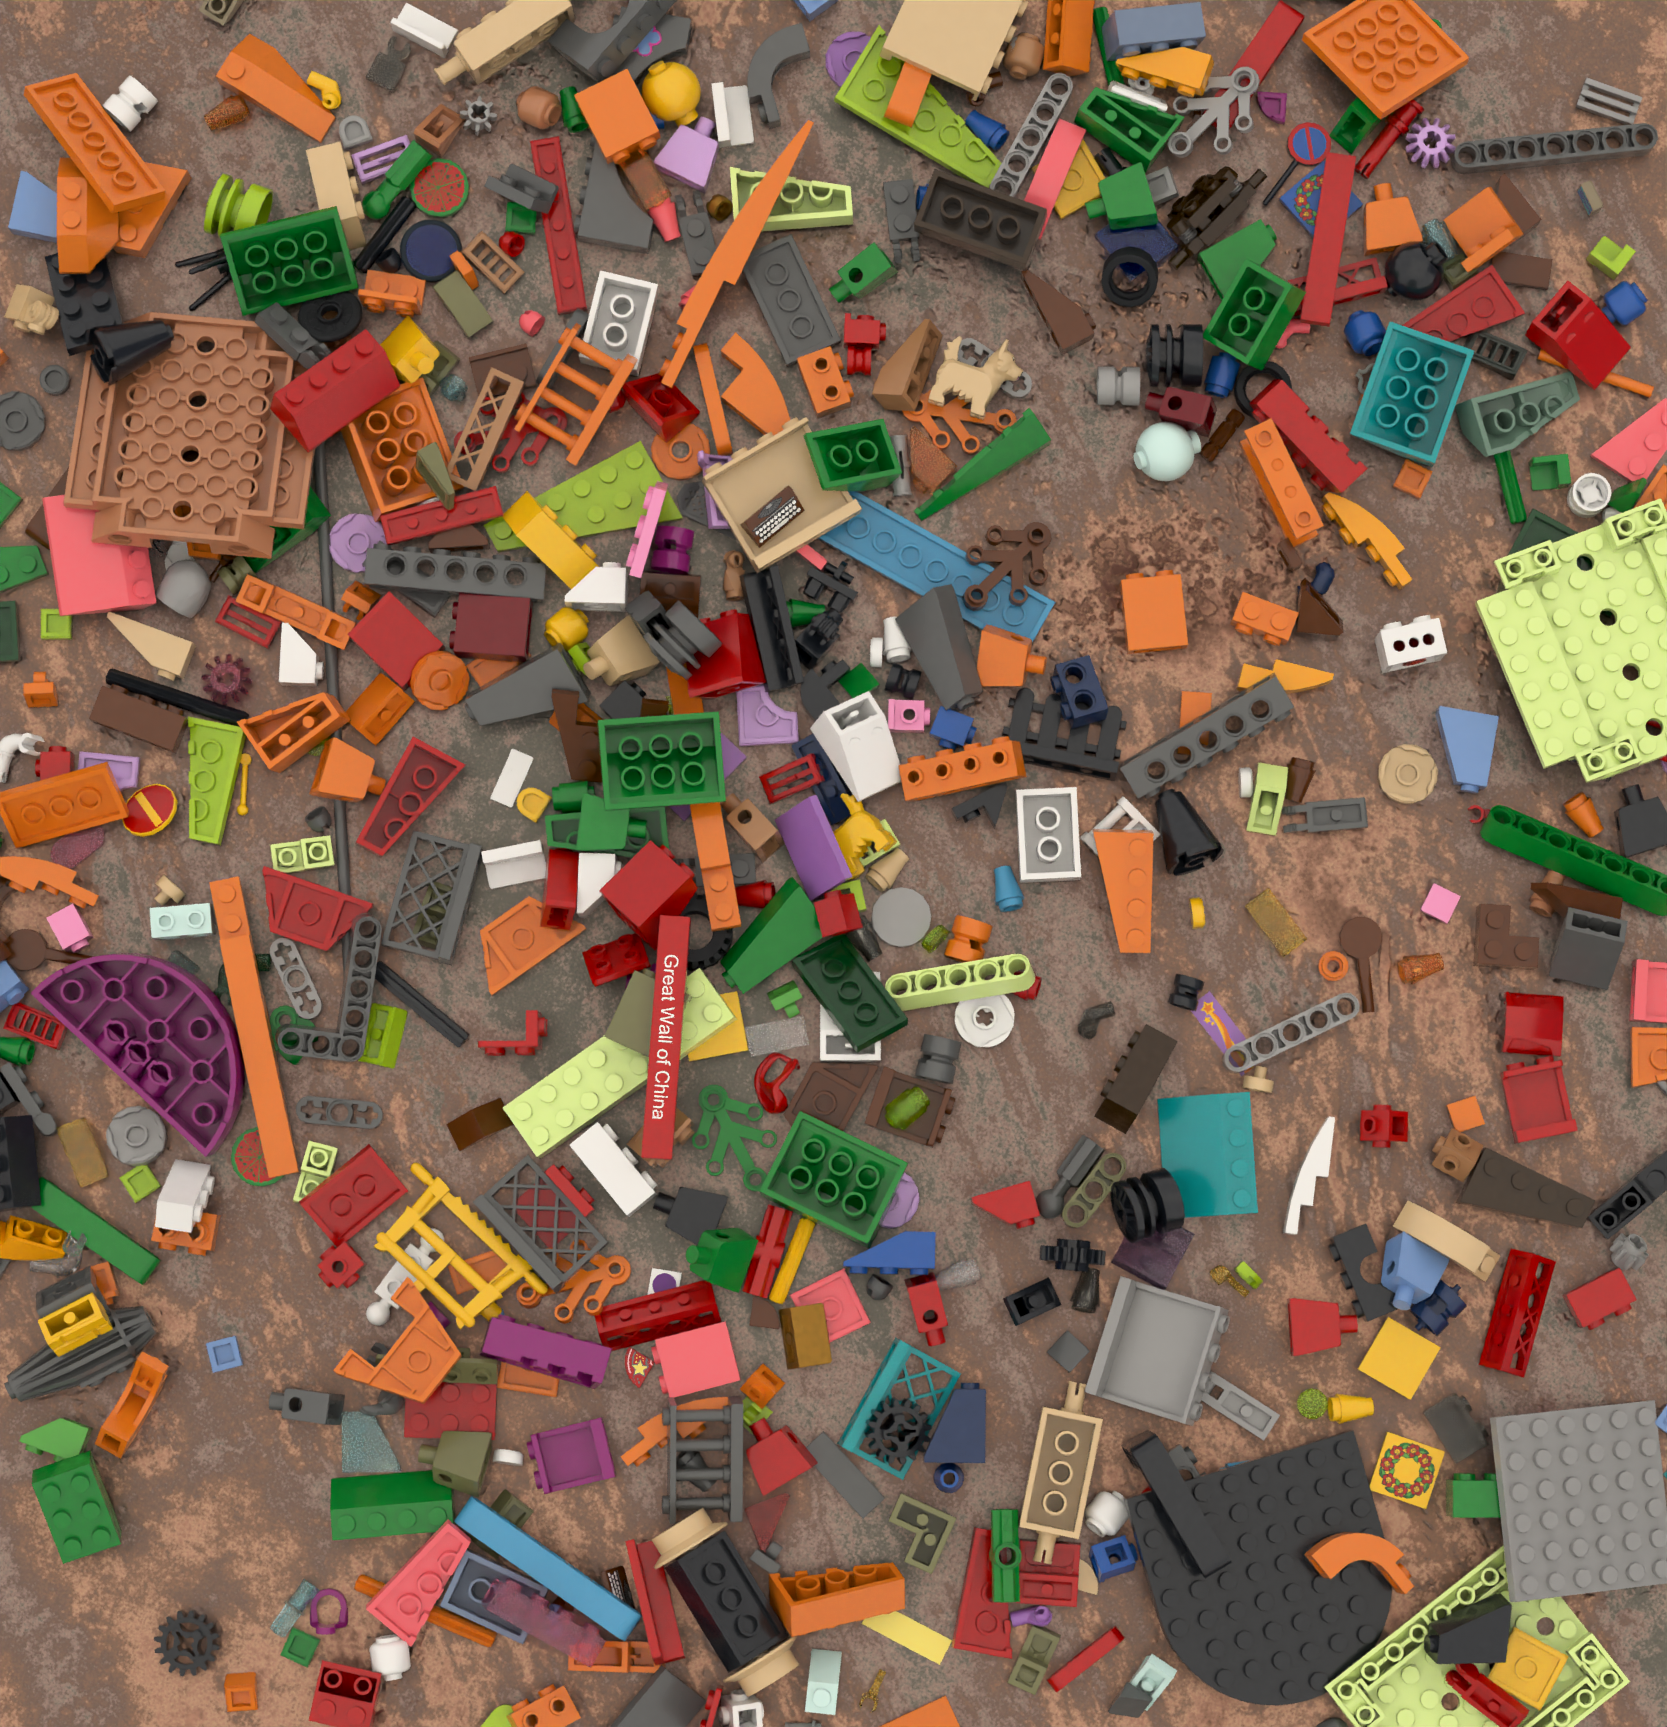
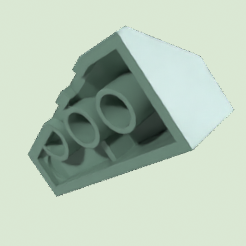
M1566 372L1475 397L1455 405L1463 435L1485 457L1514 449L1530 435L1540 430L1546 423L1579 401L1580 397L1572 372Z

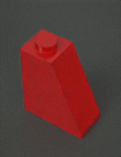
M567 848L549 849L546 861L540 927L570 930L577 901L578 852H572L571 849Z

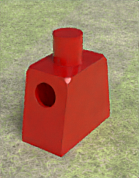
M930 1272L928 1275L904 1279L918 1332H925L928 1346L945 1343L946 1340L942 1327L948 1326L934 1273ZM928 1310H934V1315L931 1317H925L924 1313Z
M1297 1298L1287 1299L1291 1356H1300L1341 1346L1342 1333L1358 1332L1356 1314L1339 1315L1338 1303Z
M765 1417L749 1426L758 1442L747 1448L746 1454L763 1496L818 1463L787 1425L773 1432Z

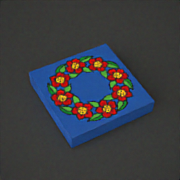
M1325 160L1279 198L1283 206L1312 238L1314 237ZM1352 191L1347 219L1363 206V203Z

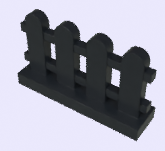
M1021 688L1017 692L1016 699H1009L1008 707L1014 709L1010 728L1004 727L1002 736H1009L1010 740L1020 742L1024 763L1115 781L1119 762L1113 761V759H1120L1121 750L1116 749L1119 730L1125 731L1127 721L1121 720L1122 711L1119 707L1109 706L1106 719L1091 723L1101 726L1098 745L1086 743L1090 724L1071 728L1069 739L1057 737L1060 719L1063 718L1060 710V703H1062L1060 695H1049L1046 698L1045 705L1033 703L1034 693L1031 689ZM1084 702L1076 703V707L1080 710H1088L1090 708ZM1031 712L1043 714L1039 733L1028 731ZM1025 741L1036 742L1037 745L1025 743ZM1055 746L1066 748V751L1055 749ZM1084 752L1095 754L1096 756L1084 755Z

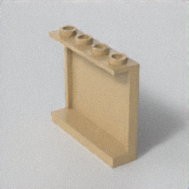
M904 0L882 47L880 57L888 61L891 60L892 56L973 93L972 100L976 101L980 92L986 95L993 78L988 76L992 67L998 69L1005 54L1000 51L1003 42L1010 43L1017 28L1012 23L1016 16L1022 17L1028 1Z
M797 417L782 425L783 431L776 435H773L772 432L765 434L756 441L757 446L750 450H747L746 447L741 448L731 455V461L724 465L718 462L705 470L707 475L703 476L702 483L757 573L859 515L862 510L857 500H853L848 491H822L803 436L805 433L812 432L808 426L809 420L807 417L800 421ZM789 485L805 511L759 548L740 524Z

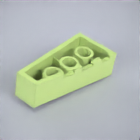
M730 167L734 220L766 175L765 172H749L740 170V168ZM788 176L761 232L852 225L851 186L814 180L811 182Z

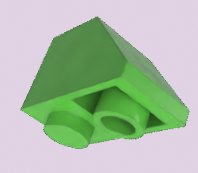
M64 1417L22 1435L19 1442L27 1444L25 1450L42 1455L43 1451L54 1454L53 1460L58 1462L84 1453L93 1428Z

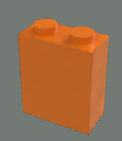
M628 69L574 95L576 103L607 164L613 161L615 164H619L630 158V153L638 149L644 151L652 148L657 144L656 140L661 138L659 130Z
M1163 570L1155 572L1156 576L1144 577L1143 573H1133L1126 575V579L1121 580L1120 592L1127 655L1187 648L1188 637L1181 574H1174L1173 570Z

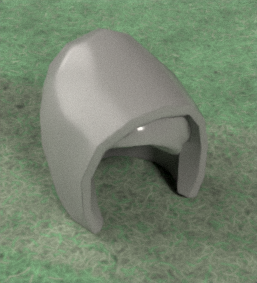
M193 560L177 561L169 566L164 573L155 595L174 611L188 618H193L205 604L210 592L211 582L207 572L199 562Z

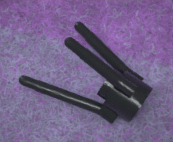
M224 248L175 263L176 267H182L211 260L190 269L189 274L193 275L214 266L217 267L220 275L225 272L227 274L189 306L190 311L195 310L227 282L232 280Z

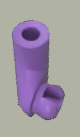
M1039 1605L1009 1613L1013 1627L1024 1624L1044 1627L1052 1619L1051 1611L1046 1606Z

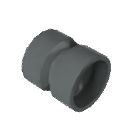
M924 1034L921 1052L924 1054V1057L918 1060L915 1076L953 1084L956 1067L952 1063L959 1057L961 1042Z

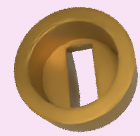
M713 195L710 202L707 201L706 209L717 221L724 220L731 213L733 204L723 195Z

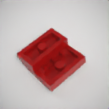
M1020 1539L1019 1549L1022 1555L1021 1562L1019 1563L1020 1602L1016 1603L1077 1607L1081 1543L1056 1541L1052 1564H1046L1043 1562L1046 1550L1043 1551L1041 1562L1033 1561L1037 1540Z

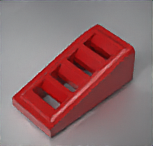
M19 1002L12 1005L3 1029L60 1050L68 1030L55 1016ZM21 1009L25 1013L19 1028L13 1025ZM34 1014L36 1017L30 1031L27 1032L25 1031L30 1015ZM44 1018L46 1022L41 1035H35L41 1019ZM52 1022L57 1025L51 1040H48L46 1037Z

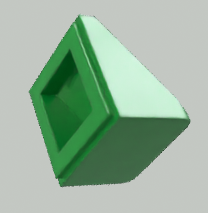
M1641 478L1615 489L1607 504L1621 513L1631 510L1646 486L1647 480Z
M862 663L838 680L851 699L868 691L872 693L880 686L879 682Z

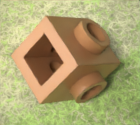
M1451 1128L1446 1137L1440 1135L1432 1149L1436 1155L1431 1165L1464 1182L1476 1164L1484 1145L1471 1139L1466 1134Z

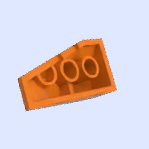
M252 34L246 36L229 53L216 75L221 86L319 143L323 141L336 119L331 111L323 106L322 101L274 47Z

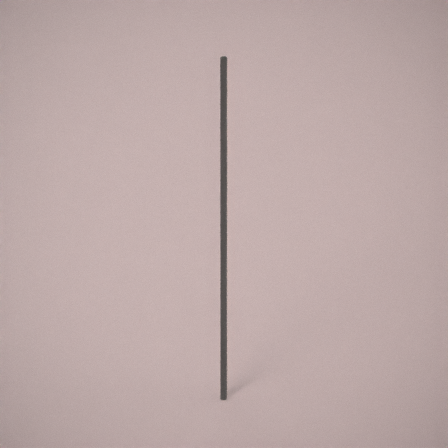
M324 441L315 448L314 452L316 495L329 511ZM328 518L318 528L322 606L334 611L332 559L329 545L331 546L330 525ZM324 641L327 693L335 696L340 703L337 647ZM341 728L331 734L330 739L335 737L342 741ZM333 799L339 892L351 896L346 801ZM351 930L341 939L343 974L345 973Z

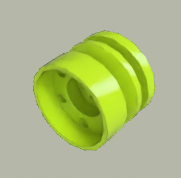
M222 174L208 199L204 220L205 233L213 235L218 230L220 238V234L230 232L232 228L235 231L267 223L273 203V190L254 183L244 194L243 179L238 178L233 183L231 175Z

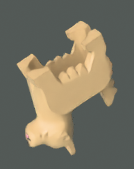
M958 336L952 342H947L948 350H944V362L936 373V384L931 388L928 402L943 407L945 402L944 396L952 392L954 396L958 395L959 400L965 399V402H971L970 416L984 420L985 409L1000 389L1001 384L1008 380H1018L1023 373V369L1016 365L1014 355L1007 350L1009 344L1007 339L998 350L991 354L985 365L981 368L958 361V352L962 340Z

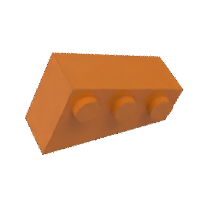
M322 692L290 703L288 706L269 710L261 715L237 721V723L268 769L281 773L351 719L335 696Z

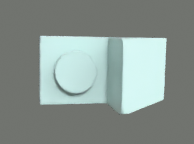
M1153 1654L1146 1656L1129 1682L1153 1698L1145 1709L1146 1711H1148L1172 1681L1177 1672L1176 1669Z

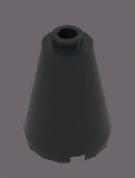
M161 320L95 326L89 328L86 332L87 346L93 345L95 353L90 355L91 361L104 383L109 382L108 385L119 382L171 348V341L174 340L169 324H164Z
M1175 789L1166 790L1158 795L1159 799L1155 802V808L1168 874H1171L1172 871L1174 876L1188 874L1205 867L1203 862L1210 857L1212 862L1217 860L1223 854L1224 849L1181 791L1175 792Z

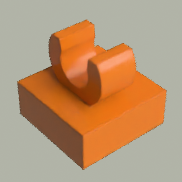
M355 581L345 590L341 600L346 602L343 606V612H348L352 606L357 608L359 614L356 619L360 621L379 602L381 595L370 588L364 587L362 583Z
M34 672L33 683H24L23 695L28 708L58 706V694L54 682H49L46 679V672Z

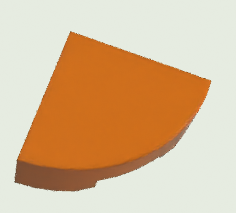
M457 250L449 255L454 267L472 290L477 288L479 282L475 272L462 253Z

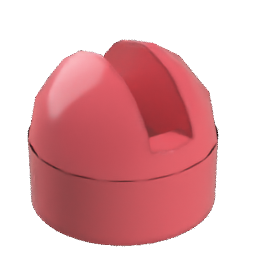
M533 310L525 311L519 318L520 328L531 337L540 331L545 322V317Z

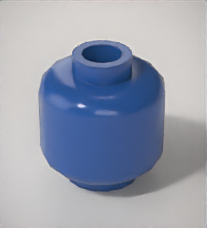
M1622 281L1605 293L1603 300L1606 306L1602 310L1611 323L1617 320L1621 325H1628L1646 311L1644 303L1648 300L1635 282L1630 284L1627 281Z
M1359 310L1349 316V321L1344 328V334L1355 353L1364 354L1365 356L1378 353L1386 333V329L1379 316L1371 311L1364 312Z

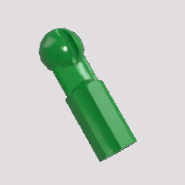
M413 140L385 173L386 178L378 188L364 196L362 200L364 213L374 220L388 215L391 202L401 190H406L433 155Z

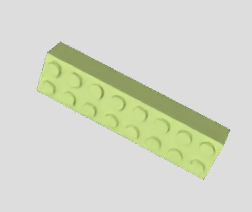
M700 968L687 976L686 987L688 988L686 993L692 996V999L687 1003L684 1010L680 1060L737 1020L714 985ZM603 1036L508 1103L503 1109L536 1157L542 1159L646 1085L649 1057Z

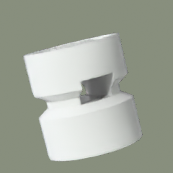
M129 75L118 87L120 93L118 95L112 94L102 107L116 122L131 132L141 121L140 114L148 113L157 104L158 100L140 82Z
M1584 474L1577 479L1568 491L1567 502L1569 508L1579 517H1594L1610 501V484L1599 474Z

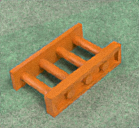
M578 323L572 329L566 327L558 340L562 347L528 406L522 403L514 417L518 421L514 428L516 431L520 432L525 423H528L567 446L565 449L570 453L566 460L575 466L582 458L638 361L637 358L630 354H627L624 360L619 358L615 360L576 337L581 328V325ZM569 347L609 369V374L614 376L609 386L604 383L600 385L561 362ZM554 373L560 374L595 395V399L599 401L595 410L588 409L587 411L548 388L547 385ZM540 397L580 420V424L584 426L580 436L576 434L572 436L533 413L532 411Z
M1272 418L1245 430L1244 433L1247 438L1240 441L1239 445L1285 539L1289 538L1295 548L1318 537L1316 530L1324 525Z

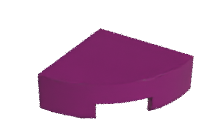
M1257 91V102L1262 113L1269 120L1284 125L1287 93Z

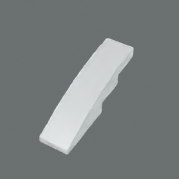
M1329 1116L1325 1119L1302 1161L1289 1198L1283 1234L1297 1235L1300 1206H1313L1316 1177L1328 1178L1335 1117Z

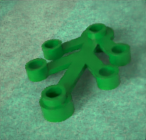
M719 1085L706 1086L699 1094V1105L704 1112L698 1131L692 1137L693 1146L700 1150L709 1146L710 1137L708 1133L716 1116L721 1129L712 1157L706 1163L707 1172L711 1176L722 1174L724 1170L723 1159L728 1143H730L745 1172L743 1177L744 1185L750 1191H760L767 1175L764 1170L755 1167L740 1137L759 1142L765 1148H772L777 1143V1135L772 1130L761 1131L732 1122L726 1111L744 1114L748 1120L756 1122L763 1116V1109L759 1104H746L730 1099L726 1090ZM712 1094L718 1095L720 1099L719 1103L714 1106L708 1103V1097ZM751 1107L759 1108L760 1115L757 1118L749 1116L748 1111ZM767 1133L774 1136V1141L770 1145H766L762 1141L763 1136ZM698 1135L706 1136L707 1142L704 1146H698L695 1143ZM713 1161H717L721 1165V1169L717 1173H713L709 1169V1165ZM751 1175H760L761 1183L756 1186L750 1183Z

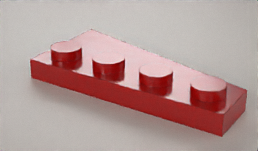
M974 1527L951 1647L1012 1659L1008 1602H992V1563L989 1558L991 1530ZM1006 1547L999 1553V1560L1002 1564L1007 1563Z

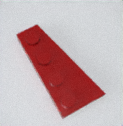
M1490 265L1402 326L1452 342L1523 316L1525 312L1493 265Z

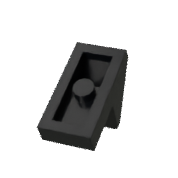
M1002 782L953 807L951 812L956 822L963 819L967 823L981 815L979 810L984 809L995 829L1008 787L1006 782Z
M1049 1277L1003 1298L1015 1326L1062 1305Z

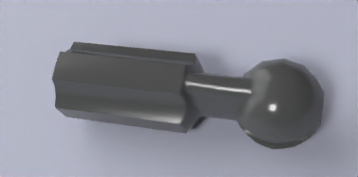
M1082 1135L1057 1170L1059 1180L1052 1189L1042 1191L1037 1196L1036 1203L1039 1214L1048 1219L1059 1216L1064 1208L1063 1197L1070 1187L1079 1188L1105 1150L1091 1139Z

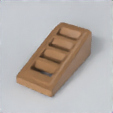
M480 231L461 251L465 259L503 294L524 274V271L483 231ZM483 243L486 247L475 257L472 253ZM490 251L493 252L495 255L484 265L481 261ZM499 259H500V260L503 261L504 263H503L502 266L493 274V273L490 271V269H491V268L499 261ZM509 267L513 272L501 282L498 278Z

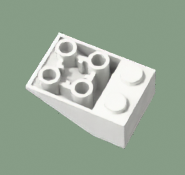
M869 691L824 711L811 726L812 733L858 802L902 782L898 766L900 762L886 717Z
M873 972L880 981V972ZM820 1004V1062H881V1040L857 1053Z

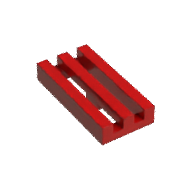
M228 595L215 620L217 624L268 650L277 634L276 632L282 625V622L236 602V599ZM232 604L272 624L271 629L269 630L230 610V605ZM228 615L267 635L264 640L224 620V617Z
M814 753L759 776L770 804H774L825 781L824 776L820 774L819 764H816ZM803 764H809L810 768L774 784H769V779ZM813 774V779L777 795L773 794L774 790Z

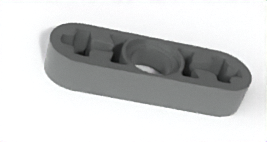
M577 308L566 327L572 329L576 323L581 325L576 337L581 338L586 329L589 314ZM558 341L537 377L536 383L538 384L543 380L562 347ZM569 347L561 362L567 363L574 350L572 347ZM554 373L547 385L548 388L551 389L560 374Z
M306 1096L301 1098L296 1105L298 1118L309 1124L375 1129L382 1124L384 1119L382 1108L378 1104L368 1101ZM309 1101H313L314 1107L324 1108L323 1102H329L326 1108L327 1120H321L323 1114L313 1113L311 1118H307V1113L302 1112V1107L308 1106ZM337 1104H344L348 1108V1116L344 1121H335L331 1115L333 1107ZM353 1105H359L357 1108L358 1112H367L368 1107H373V1112L378 1114V1118L372 1119L371 1124H367L365 1118L356 1117L357 1123H351L354 1117Z

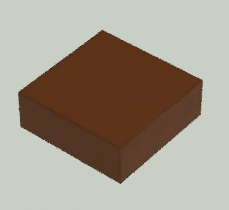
M1289 538L1278 543L1276 549L1289 572L1291 571L1292 573L1299 569L1303 563Z

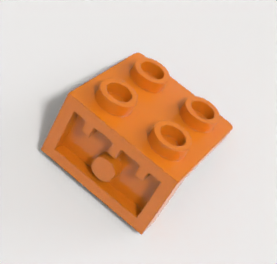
M1491 187L1482 190L1443 220L1447 229L1468 257L1461 262L1467 273L1478 269L1524 235Z
M367 269L365 288L358 290V297L363 307H367L369 312L383 314L385 310L396 311L397 316L406 318L408 315L413 318L414 314L422 315L427 282L414 276Z

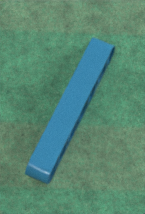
M471 1496L454 1520L458 1526L619 1639L626 1641L642 1618V1615L637 1610L477 1498Z

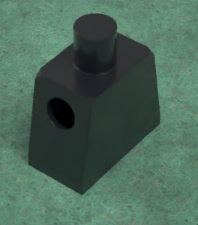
M1639 784L1622 789L1627 806L1614 811L1620 855L1628 858L1666 846L1667 812L1659 797L1644 800Z
M680 1187L676 1198L659 1192L653 1209L669 1215L665 1225L667 1228L698 1245L701 1234L705 1230L717 1229L729 1197Z

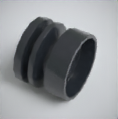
M1151 324L1145 350V367L1150 387H1158L1159 373H1164L1165 387H1170L1173 373H1179L1182 387H1201L1203 376L1202 324H1182L1179 337H1173L1171 324L1165 325L1164 337H1160L1159 324Z
M1165 1168L1143 1173L1140 1180L1137 1177H1130L1126 1181L1114 1182L1111 1186L1110 1196L1114 1216L1119 1229L1129 1242L1135 1243L1143 1238H1151L1155 1234V1230L1159 1234H1164L1180 1229L1183 1226L1185 1213L1182 1197L1176 1181Z

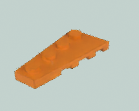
M1632 1027L1630 1029L1631 1088L1666 1081L1667 1028Z

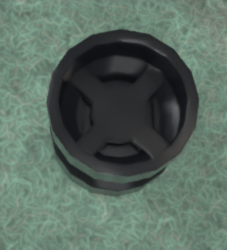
M893 662L884 691L890 693L899 692L905 698L913 700L922 672L915 669L906 670L902 665ZM902 674H905L904 679H903V682H902V685H901V688H900V687H898V686H899V683H900Z
M1176 974L1174 979L1175 990L1170 994L1168 1003L1183 1009L1196 1011L1199 1003L1197 996L1203 990L1205 982L1186 975Z

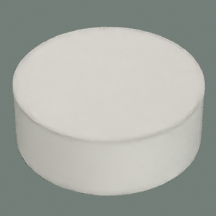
M872 637L871 667L882 668L883 638Z
M1250 767L1239 768L1240 798L1251 797L1253 795L1252 769Z
M505 1449L494 1450L493 1462L513 1466L523 1465V1453Z

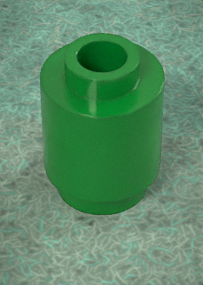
M588 781L559 783L558 787H552L554 811L562 810V813L581 811L583 793L595 795L594 786H588Z

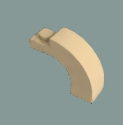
M1407 1201L1393 1225L1400 1232L1404 1231L1485 1282L1500 1258L1499 1254L1491 1250L1482 1241L1410 1201Z

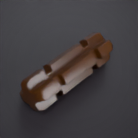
M1232 409L1226 416V421L1219 425L1209 438V443H1205L1199 454L1205 460L1212 462L1218 455V450H1222L1235 433V428H1239L1245 416L1240 411Z

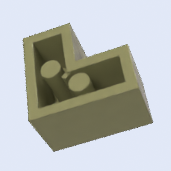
M901 1492L888 1521L915 1533L904 1562L932 1574L957 1518Z

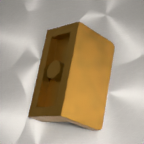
M818 1303L779 1309L787 1369L831 1363L832 1358L824 1305Z

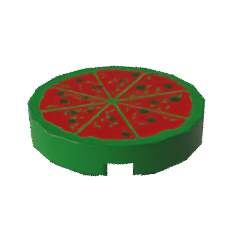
M437 158L429 160L411 182L410 192L413 202L421 212L429 217L446 218L459 212L467 202L469 183L466 174L459 165L451 160Z
M258 1127L246 1130L237 1138L232 1147L231 1162L234 1171L241 1180L252 1186L265 1187L275 1184L285 1176L269 1178Z

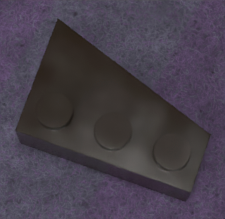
M1147 1024L1141 1033L1135 1030L1127 1044L1131 1051L1127 1057L1122 1055L1116 1064L1114 1071L1118 1074L1114 1081L1108 1079L1100 1095L1105 1098L1094 1117L1126 1134L1138 1116L1178 1041Z

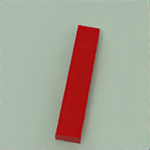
M557 136L532 140L530 144L535 175L559 187L549 213L541 212L558 315L574 313L577 308L588 311L560 138Z
M1327 152L1300 323L1330 327L1357 156Z

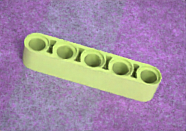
M1011 954L895 974L887 980L885 989L900 1009L907 1011L1024 991L1034 984L1035 974L1026 956ZM1018 970H1025L1020 975H1014ZM988 975H995L990 980H984ZM965 979L963 984L955 985L957 981ZM936 984L933 989L925 990L929 985ZM907 989L904 994L896 995L900 990Z

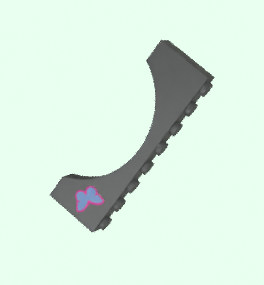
M621 6L620 15L615 14L612 27L623 17L627 7ZM664 14L611 76L628 69L637 86L649 73L648 69L653 64L659 61L666 63L672 59L687 55L692 20L690 18ZM591 134L590 146L594 147L593 158L587 157L585 175H589L587 187L582 186L579 203L584 205L582 215H576L574 232L578 233L579 242L649 254L654 221L628 195L621 183L614 161L607 164L597 142Z

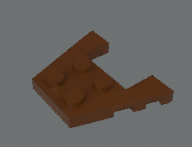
M552 689V702L571 779L602 783L597 723L576 720L579 691ZM642 698L640 717L666 715L669 701Z

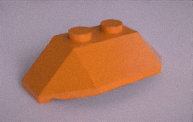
M60 158L57 174L59 274H90L95 266L119 242V212L111 213L71 158Z

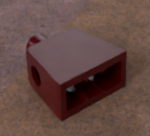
M1167 387L1164 395L1149 392L1145 404V409L1159 413L1162 422L1176 423L1186 431L1194 430L1198 435L1209 438L1217 412L1216 405L1211 396Z

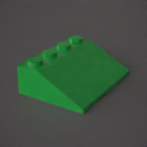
M337 206L220 234L243 316L261 312L276 302L282 307L359 288L353 259Z
M719 711L598 720L597 729L605 811L726 802Z
M799 1111L759 1192L763 1198L870 1249L889 1210L908 1163Z

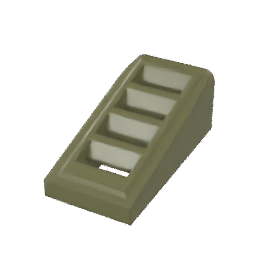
M433 442L417 451L416 469L449 511L454 508L455 491L439 446L436 442Z

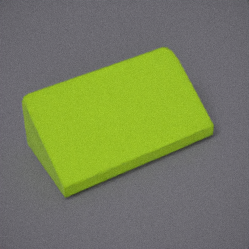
M372 1003L365 1049L358 1061L391 1069L395 1067L408 1014L407 1010Z

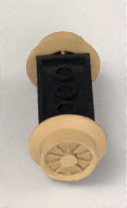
M701 1508L652 1539L661 1555L654 1569L660 1568L682 1554V1557L666 1566L665 1570L728 1673L738 1668L726 1676L723 1682L738 1681L746 1696L749 1697L780 1679L799 1665L790 1650L797 1636H790L776 1644L787 1637L788 1633L725 1530L703 1543V1540L727 1526V1522L712 1523L705 1509Z

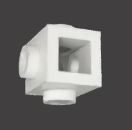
M743 1689L733 1690L731 1695L721 1696V1707L718 1708V1718L721 1725L724 1727H763L764 1708L761 1700L754 1695L747 1697Z

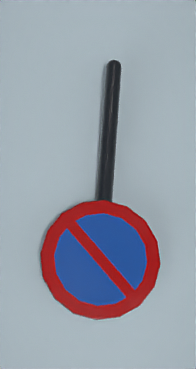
M1305 122L1297 125L1291 131L1288 137L1287 148L1294 160L1264 199V206L1269 204L1299 163L1313 166L1326 159L1327 152L1331 150V139L1329 133L1322 126L1316 123Z

